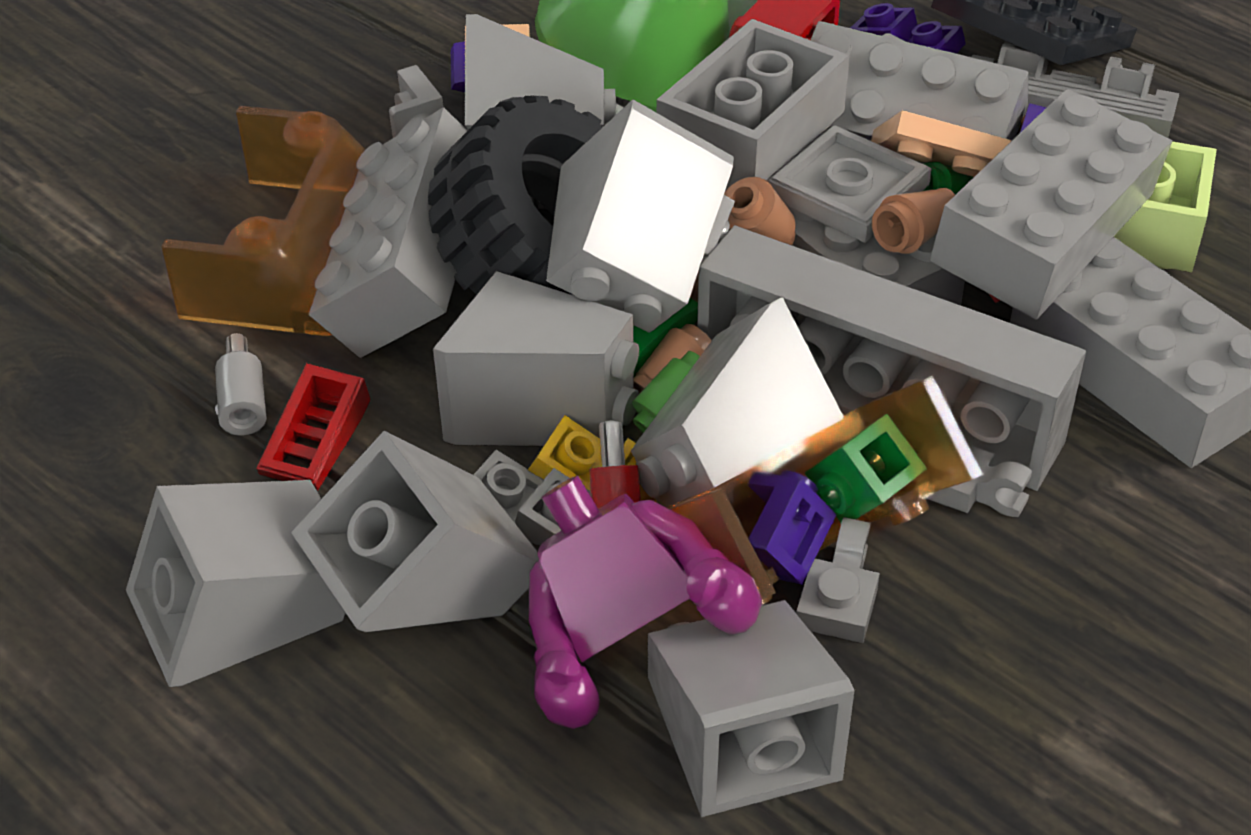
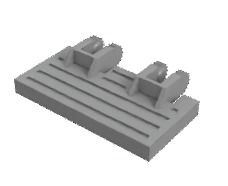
M1005 41L1002 45L997 64L1028 71V105L1031 103L1048 107L1068 88L1078 94L1093 98L1098 104L1130 120L1144 123L1154 132L1167 138L1169 137L1180 93L1157 89L1156 95L1148 94L1154 72V64L1143 63L1142 67L1137 71L1123 68L1121 64L1122 58L1110 57L1102 85L1096 84L1097 78L1058 70H1053L1050 75H1046L1048 59L1028 50L1020 49L1019 46ZM972 55V58L994 63V58Z

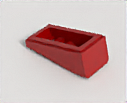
M306 363L256 468L259 475L281 481L311 480L318 491L359 425L371 400L365 379ZM320 402L337 407L333 412L318 408ZM309 419L327 423L328 427L325 430L306 424ZM300 436L318 441L320 444L316 449L295 443V441ZM287 454L312 460L308 469L282 461Z

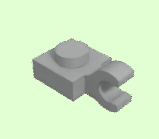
M935 433L919 457L927 469L909 482L907 492L966 513L969 512L974 502L978 501L992 507L1001 514L1019 517L1029 499V494L1024 493L1023 490L1032 476V470L1025 465L1010 461L1000 463L994 467L995 453Z
M844 517L837 539L833 562L820 559L814 560L807 574L796 611L798 617L810 631L864 643L880 575L878 572L862 569L868 548L866 540L870 530L869 522Z

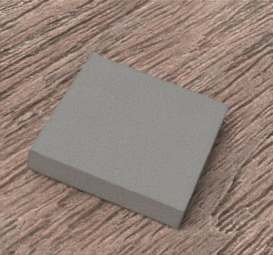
M833 125L767 181L787 207L865 243L874 235L872 217L882 201L891 195L923 191L929 185L931 168Z

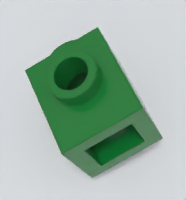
M885 414L804 473L817 486L818 491L816 494L837 514L836 517L842 524L844 517L856 520L884 503L924 472L927 467L889 415Z

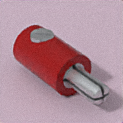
M614 420L600 423L602 467L589 469L591 498L598 509L623 494L628 495L634 503L641 501L638 465H625L622 423Z

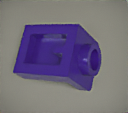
M789 470L782 471L780 475L753 472L747 485L766 505L745 546L782 581L803 584L837 514L816 494L818 491L817 486L807 477Z

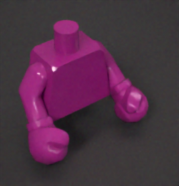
M578 475L564 481L541 497L561 529L560 532L541 543L537 553L539 560L529 572V622L537 647L534 656L536 664L534 695L537 704L551 723L575 729L588 725L598 714L600 707L598 690L586 668L580 665L579 659L581 662L585 661L688 599H691L696 605L697 610L710 624L731 635L746 632L757 621L762 600L755 581L744 570L730 562L723 552L713 549L692 520L652 500L634 503L626 494L615 498L598 509Z

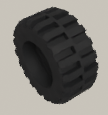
M548 96L511 97L500 101L495 107L489 108L440 158L434 168V178L429 183L428 204L433 206L429 210V222L431 232L437 233L440 237V241L437 242V249L444 263L451 262L457 272L454 278L464 291L469 287L477 295L494 273L498 271L573 295L546 281L553 226L540 214L529 196L540 202L553 217L555 216L561 166L602 128L600 125L601 119L589 111L583 113L576 111L575 104L562 99H555L549 102Z

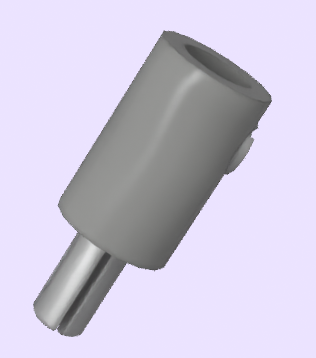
M236 333L231 334V337H227V354L223 355L215 366L217 390L215 411L218 415L220 426L226 432L242 436L259 431L264 426L267 418L261 361L256 355L248 352L247 338L243 337L242 334Z

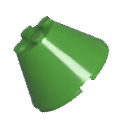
M540 0L535 17V29L540 42L604 69V89H615L617 97L628 101L635 100L656 112L657 99L729 39L728 0Z

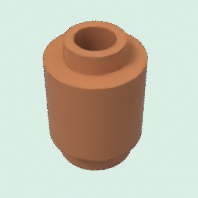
M747 177L735 182L725 191L724 195L735 201L728 217L729 231L736 225L793 245L796 229L795 218L768 181L759 177Z

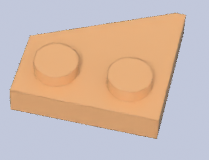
M903 110L875 128L871 138L872 142L915 161L939 162L952 166V170L969 176H976L1012 141Z

